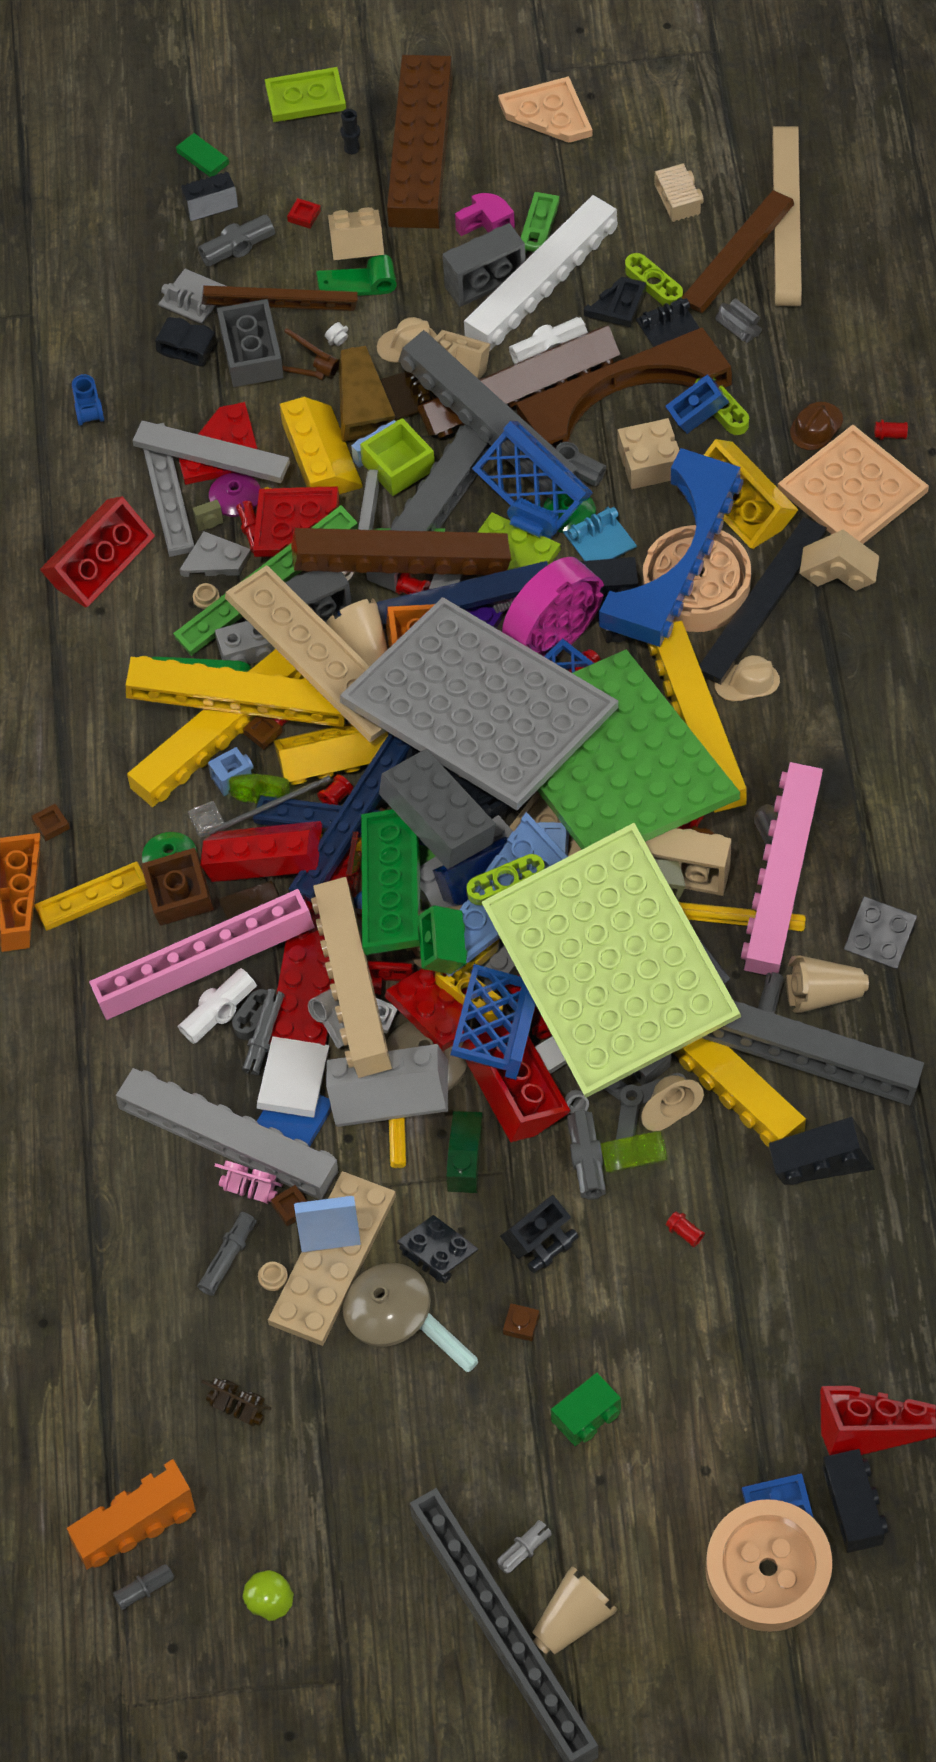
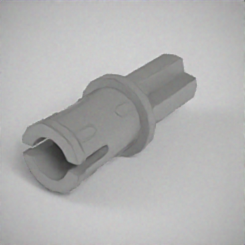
M538 1520L521 1538L516 1537L514 1539L515 1543L497 1559L496 1562L499 1568L508 1574L526 1557L531 1558L534 1555L533 1551L552 1535L550 1529L547 1528L541 1531L546 1525Z

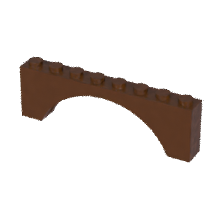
M702 327L517 402V415L556 449L560 443L570 442V437L576 423L592 405L616 391L647 383H674L691 387L699 377L702 379L707 374L712 379L713 377L716 379L715 382L718 387L723 386L725 388L732 385L731 365Z

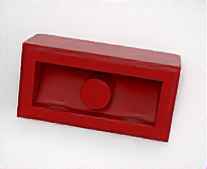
M367 960L371 977L381 976L382 980L402 981L414 973V963Z

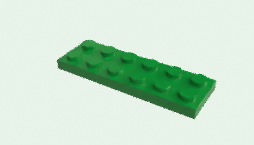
M393 809L361 814L362 949L364 954L420 947L418 915H420L419 837Z

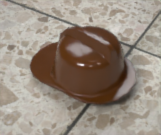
M827 402L809 404L799 412L791 426L790 435L792 441L799 448L805 450H817L824 447L841 427L843 414L839 408Z

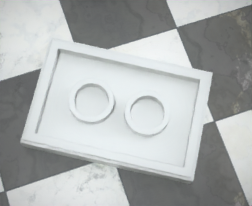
M272 1036L257 1100V1109L314 1118L329 1045L323 1046L318 1043Z

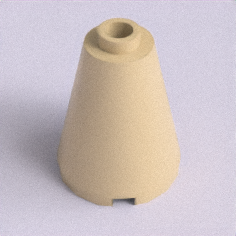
M368 599L341 609L340 617L335 619L332 615L326 623L371 666L388 648L378 605L375 599H372L370 604Z
M801 955L792 956L788 966H793L792 975H787L786 978L789 1005L796 1007L793 1010L794 1013H802L860 998L864 995V991H867L869 988L868 975L864 974L861 968Z
M573 1566L567 1571L532 1632L536 1636L533 1640L534 1644L544 1654H547L549 1651L554 1654L558 1653L614 1615L618 1610L615 1606L609 1609L605 1605L609 1599L584 1575L580 1576L579 1579L576 1578L573 1574L577 1569Z

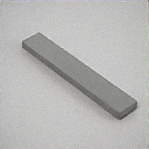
M141 421L133 438V446L277 483L282 482L290 464L289 457L146 421Z
M143 449L169 557L190 553L194 543L173 457Z

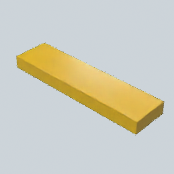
M136 861L34 904L45 930L48 931L147 889L143 871Z

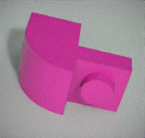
M480 193L471 196L472 205L455 213L456 231L460 236L482 226L488 233L508 223L515 229L514 211L504 199L495 194Z

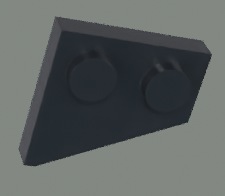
M621 277L613 283L611 288L603 291L599 295V300L593 305L587 304L584 307V316L631 327L645 294L646 282Z

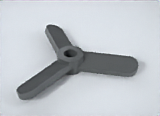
M674 1073V1074H672V1075H678V1076H680V1077H684V1078H685V1076H684L683 1074H681V1073ZM661 1079L641 1086L627 1085L619 1080L604 1088V1090L620 1100L621 1110L615 1145L620 1151L627 1152L633 1147L639 1109L651 1099L654 1088ZM633 1096L636 1099L631 1101L627 1098Z

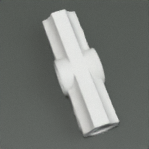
M576 317L555 327L543 325L534 332L532 337L509 346V353L512 361L516 364L586 334L588 331L581 317Z
M240 968L218 989L210 988L206 990L199 999V1007L177 1026L180 1032L194 1044L217 1023L224 1024L230 1021L236 1012V1005L257 986L255 981L245 970Z

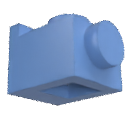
M237 747L208 762L210 777L223 796L228 795L229 790L252 778L251 770L253 769V764L246 754L242 755Z

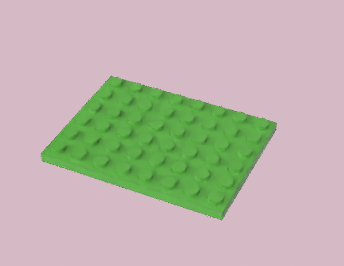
M627 649L572 673L619 701L618 709L537 790L581 850L632 823H635L646 842L740 799V791Z

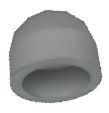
M572 1090L565 1097V1101L570 1108V1114L578 1110H588L589 1101L588 1098H585L582 1091Z

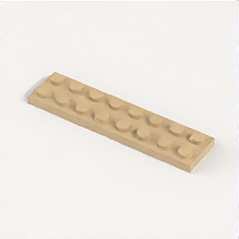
M266 565L226 591L225 599L369 742H372L386 732L383 728L340 703V695L370 666L271 568Z

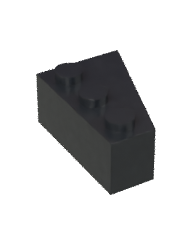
M853 1117L769 1143L775 1173L784 1185H795L806 1181L875 1170L868 1139Z

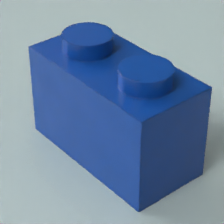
M707 374L668 403L666 408L677 424L688 434L727 405L729 401L716 382Z

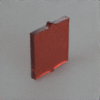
M353 832L346 871L353 898L359 892L362 874L360 867L362 861V841L360 840L359 832Z

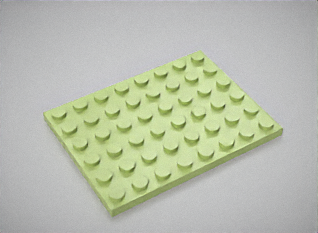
M635 823L482 901L483 907L585 1098L741 1017L738 1008Z

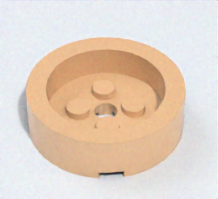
M696 525L683 526L671 530L659 537L651 545L643 564V585L667 573L683 558L694 538ZM721 530L719 535L715 534L711 553L709 555L705 554L703 558L702 571L704 573L702 577H694L692 592L689 597H684L682 612L672 622L682 621L685 630L688 632L711 631L729 624L750 594L751 563L749 556L741 543L725 531Z
M778 1500L749 1502L731 1511L714 1530L706 1557L707 1584L719 1608L739 1622L740 1625L758 1631L772 1632L785 1630L809 1618L825 1597L832 1573L830 1545L820 1525L801 1508ZM768 1559L775 1563L777 1571L774 1575L766 1576L760 1572L759 1565Z

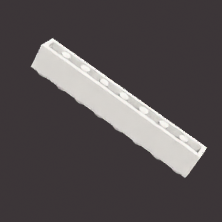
M592 195L464 320L465 336L490 343V350L495 345L501 344L505 336L512 329L517 328L521 320L528 313H532L537 304L544 297H548L560 281L566 280L569 273L576 266L581 265L585 257L592 250H596L608 234H612L618 225L617 209Z

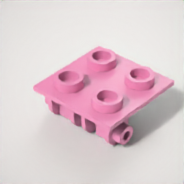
M225 1161L224 1166L215 1163V1167L228 1170L227 1175H222L219 1181V1186L223 1187L224 1191L239 1194L240 1190V1196H244L251 1180L248 1198L252 1199L254 1196L255 1200L269 1204L270 1200L278 1195V1192L274 1191L275 1185L283 1186V1184L275 1182V1175L253 1169L252 1174H249V1167L230 1161Z

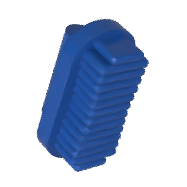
M517 499L507 510V515L511 520L510 525L539 538L541 536L551 537L556 530L558 515L534 503L532 504V502L526 501V499Z

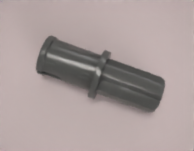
M164 1564L143 1577L136 1576L137 1580L113 1592V1595L121 1610H124L145 1596L147 1598L151 1597V1592L172 1581L174 1575L169 1566Z

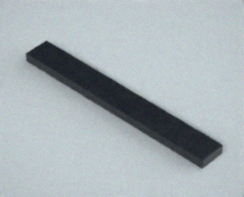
M802 518L699 665L705 678L720 685L800 572L803 548L823 539L827 533V527L808 518Z

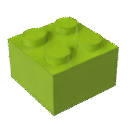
M403 418L360 444L362 464L368 470H378V481L392 496L430 474L431 468L435 463L434 451Z

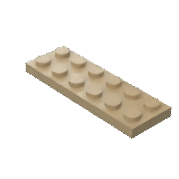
M343 1171L328 1199L354 1196L361 1245L301 1252L268 1319L270 1326L322 1346L343 1306L345 1296L352 1282L356 1279L396 1198V1191Z

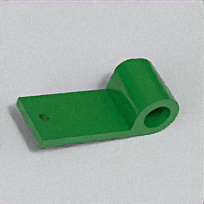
M385 254L371 257L367 263V268L316 271L319 290L357 292V296L382 295L394 291L397 286L392 258Z

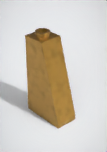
M366 346L341 350L339 388L341 438L344 442L365 438L375 432L380 426L393 421L395 414Z

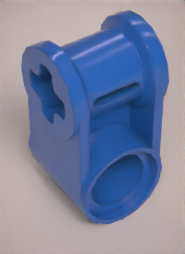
M86 374L75 377L72 381V390L78 425L82 426L84 422L94 420L104 421L100 398L98 399L94 379Z

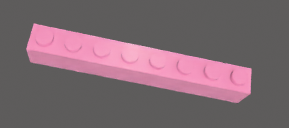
M790 762L788 772L782 771L779 788L784 789L783 796L777 795L774 812L778 813L777 820H771L768 836L773 837L772 845L766 844L763 860L768 861L766 869H760L757 885H762L761 894L755 892L752 909L757 910L755 918H749L746 934L751 935L750 943L744 942L741 959L746 960L745 971L764 975L767 973L772 974V972L779 974L823 771L821 768Z
M296 889L93 979L89 983L105 1019L108 1020L315 927L307 905L299 889Z

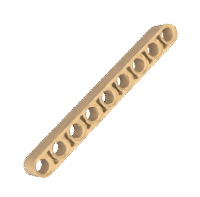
M773 126V190L792 198L794 201V206L774 228L775 306H801L798 126Z

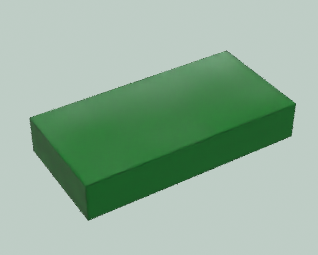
M195 133L176 146L178 154L209 177L215 176L229 165L228 157Z

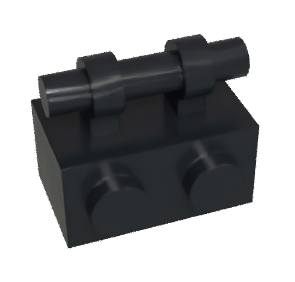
M554 1195L542 1201L500 1235L517 1259H520L530 1251L533 1253L534 1259L527 1264L533 1273H536L541 1268L546 1269L552 1264L554 1257L560 1252L565 1253L572 1247V1243L579 1238L574 1229H570L566 1233L561 1230L560 1227L572 1217ZM548 1236H551L554 1243L547 1249H544L541 1242Z

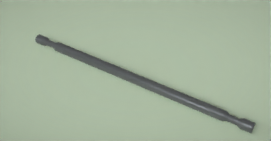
M328 775L319 781L310 783L229 820L219 827L212 828L208 832L212 835L221 829L230 827L311 790L321 783L328 782L331 778Z

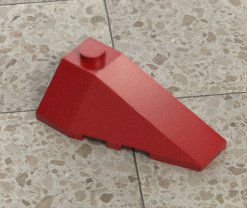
M854 1386L821 1387V1435L829 1455L859 1449L861 1455L936 1437V1405L912 1399H907L905 1402L888 1399V1394L878 1392L877 1396L860 1393V1388Z

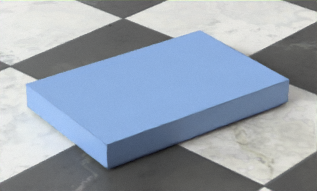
M354 1196L294 1204L302 1252L361 1245Z

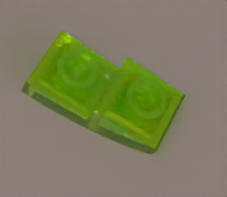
M246 774L232 776L229 780L231 796L242 802L250 801L257 804L261 795L280 798L290 793L289 780L278 776Z
M661 1131L600 1144L606 1172L608 1173L667 1160Z

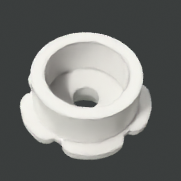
M340 322L332 325L325 333V338L328 340L329 345L336 344L339 346L344 343L348 338L346 333L348 327H343Z

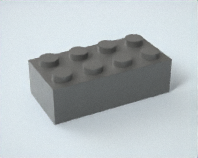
M427 749L382 773L379 789L380 796L447 869L452 868L493 843L496 823Z

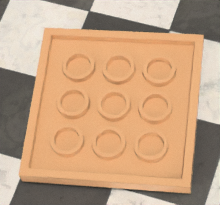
M851 425L778 483V489L818 524L827 527L829 533L834 534L845 530L862 544L924 496L929 488V485L854 425Z

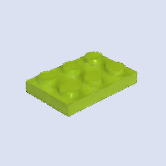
M337 67L265 79L273 122L338 112L346 109Z
M491 512L478 531L479 533L508 534L511 554L508 570L547 561L549 565L561 551L560 543L544 536L539 538L510 525V520Z

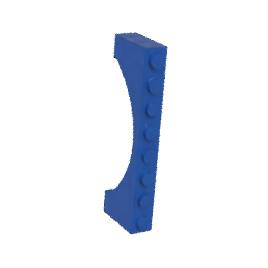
M680 448L671 466V484L677 486L683 493L693 512L696 531L692 543L683 558L671 570L656 580L617 593L609 591L599 611V627L661 647L664 638L670 637L673 630L672 622L682 612L684 605L682 601L685 596L689 597L692 592L693 579L695 575L699 576L702 571L705 554L709 555L714 544L713 538L715 534L719 535L722 530L724 515L731 512L734 501L733 496L741 491L743 479L740 478L741 467Z

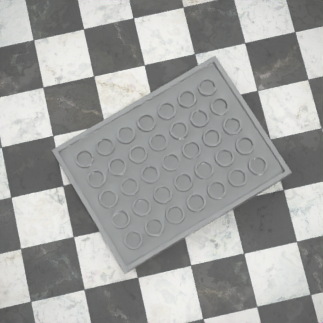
M443 597L340 695V703L420 752L427 749L440 764L515 810H518L618 709L619 702Z

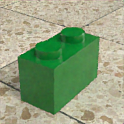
M433 905L418 915L422 969L452 974L467 964V950L465 949L464 937L465 924L463 922L462 910Z
M596 1372L551 1409V1421L574 1446H577L582 1441L585 1443L592 1439L597 1433V1429L605 1422L609 1424L619 1416L621 1397Z

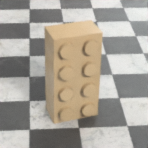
M675 828L645 842L654 859L679 862L686 885L684 889L724 896L730 870L731 838H726L720 834L710 835L699 833L692 829L682 830Z

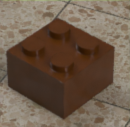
M195 848L141 864L152 909L160 926L214 910L204 870L200 865L201 860Z

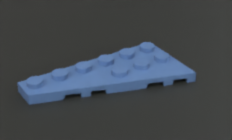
M526 812L516 830L507 839L506 845L499 855H496L485 872L528 854L540 856L544 861L545 869L568 856ZM532 864L527 865V870H530L532 873L537 872V868L533 867ZM516 869L518 872L519 880H521L522 873L519 874V869ZM502 874L498 878V882L503 886H508L514 881L513 876L510 874ZM489 880L490 886H492L493 891H495L496 889L494 888L493 880ZM480 886L475 887V892H478L480 896L485 894L484 889H481ZM469 899L460 908L463 912V922L465 924L466 963L500 938L483 905H475Z

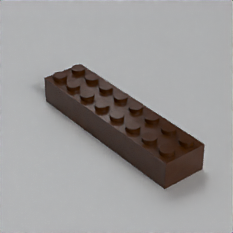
M402 55L387 204L389 227L439 229L452 87L451 56Z

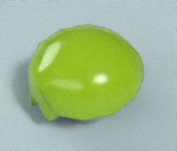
M266 1570L253 1574L244 1586L243 1600L249 1611L254 1615L264 1617L268 1621L284 1616L293 1603L294 1594L289 1583L277 1572Z

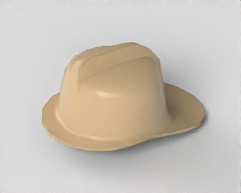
M416 317L406 318L398 324L396 329L382 335L377 343V352L382 359L398 363L402 348L420 332L425 330L433 338L437 335L429 327L428 321H423Z
M751 655L742 659L738 665H734L721 685L715 682V690L725 700L733 702L772 694L780 684V677L772 667L771 661H767L760 656Z
M678 1075L664 1077L656 1084L651 1099L643 1108L641 1115L642 1124L650 1131H661L697 1109L704 1096L703 1088L698 1082L686 1080Z

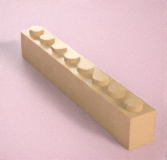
M343 877L314 885L316 897L311 898L315 915L320 914V919H316L319 935L325 936V940L320 942L324 957H329L330 962L325 963L329 979L334 978L335 981L334 984H330L334 1001L339 1000L340 1004L335 1007L339 1023L344 1022L345 1028L340 1029L344 1046L349 1045L350 1049L345 1051L349 1068H355L358 1078L392 1069L367 957L362 949V935L347 878Z

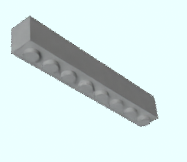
M133 1068L116 1094L120 1110L250 1169L275 1175V1180L290 1187L296 1185L299 1191L316 1199L323 1200L339 1173L337 1159L329 1152L314 1150L300 1139L292 1140L273 1127L266 1128L259 1125L257 1121L249 1116L241 1117L234 1114L231 1109L224 1105H214L200 1094H190L183 1091L179 1085L173 1082L166 1083L157 1079L149 1071L143 1070L141 1072Z

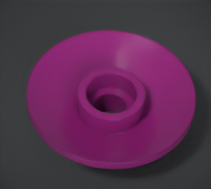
M238 472L229 473L213 482L209 490V501L218 500L222 515L238 517L239 513L236 506L239 503L243 509H245L243 501H251L253 509L257 507L259 489L261 488L259 483L250 475Z

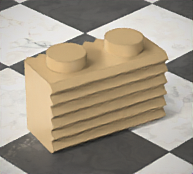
M684 163L655 171V187L673 222L700 214L701 204L704 202L703 195L700 189H695L693 173L691 170H686Z

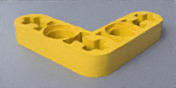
M500 938L478 954L474 961L465 964L456 971L453 977H444L442 972L435 971L436 984L463 1005L466 995L461 990L468 987L473 965L481 966L499 949ZM478 980L482 987L486 986ZM494 991L488 992L493 1001L502 999ZM481 996L471 999L476 1008L487 1005L484 1000H481ZM502 1005V1006L499 1007V1009H500V1010L502 1011V1013H503V1005ZM492 1010L482 1014L487 1022H493L498 1019Z

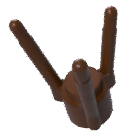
M284 329L286 334L317 354L313 363L316 371L282 366L283 371L312 376L323 380L325 376L332 378L339 368V359L321 351L290 329Z

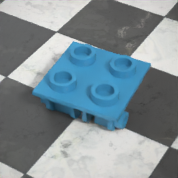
M606 507L604 511L597 515L592 514L591 518L587 517L583 522L577 525L573 524L570 529L563 532L584 561L614 559L637 547L616 519L618 512L615 507Z

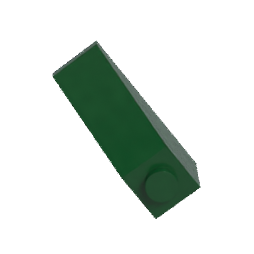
M453 1111L446 1173L448 1192L477 1193L482 1112Z

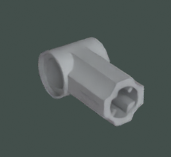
M331 989L312 998L308 1003V1009L313 1019L317 1022H323L338 1049L344 1046L340 1029L345 1027L344 1022L339 1023L335 1007L340 1005L339 1000L334 1001Z

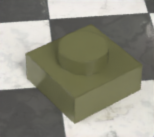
M218 500L192 508L198 531L210 529L223 523L221 506Z

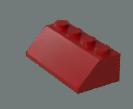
M123 496L110 498L100 506L40 570L58 591L82 606L88 607L146 547L155 535Z
M321 821L217 831L203 841L200 865L211 882L298 874L304 870L308 873L309 870H316L318 866V847L321 839L322 823Z
M503 1025L494 1028V1031L500 1038L510 1034ZM487 1032L477 1035V1038L483 1045L493 1041ZM529 1036L527 1037L516 1080L505 1077L506 1070L465 1059L510 1143L538 1135L570 1112V1108ZM470 1039L465 1040L461 1048L468 1050L476 1048ZM498 1046L488 1050L491 1056L504 1059V1054Z

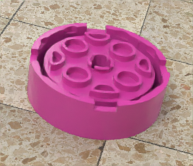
M564 557L552 562L539 571L516 596L505 616L502 632L543 657L561 639L572 645L591 623L601 605L603 594L600 592V588L604 586L603 581L575 557Z

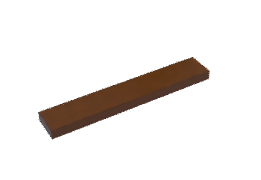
M775 190L771 191L682 296V299H688L690 308L700 313L706 310L794 206L792 198Z
M203 285L202 304L232 306L268 299L270 308L354 311L358 296L357 292Z

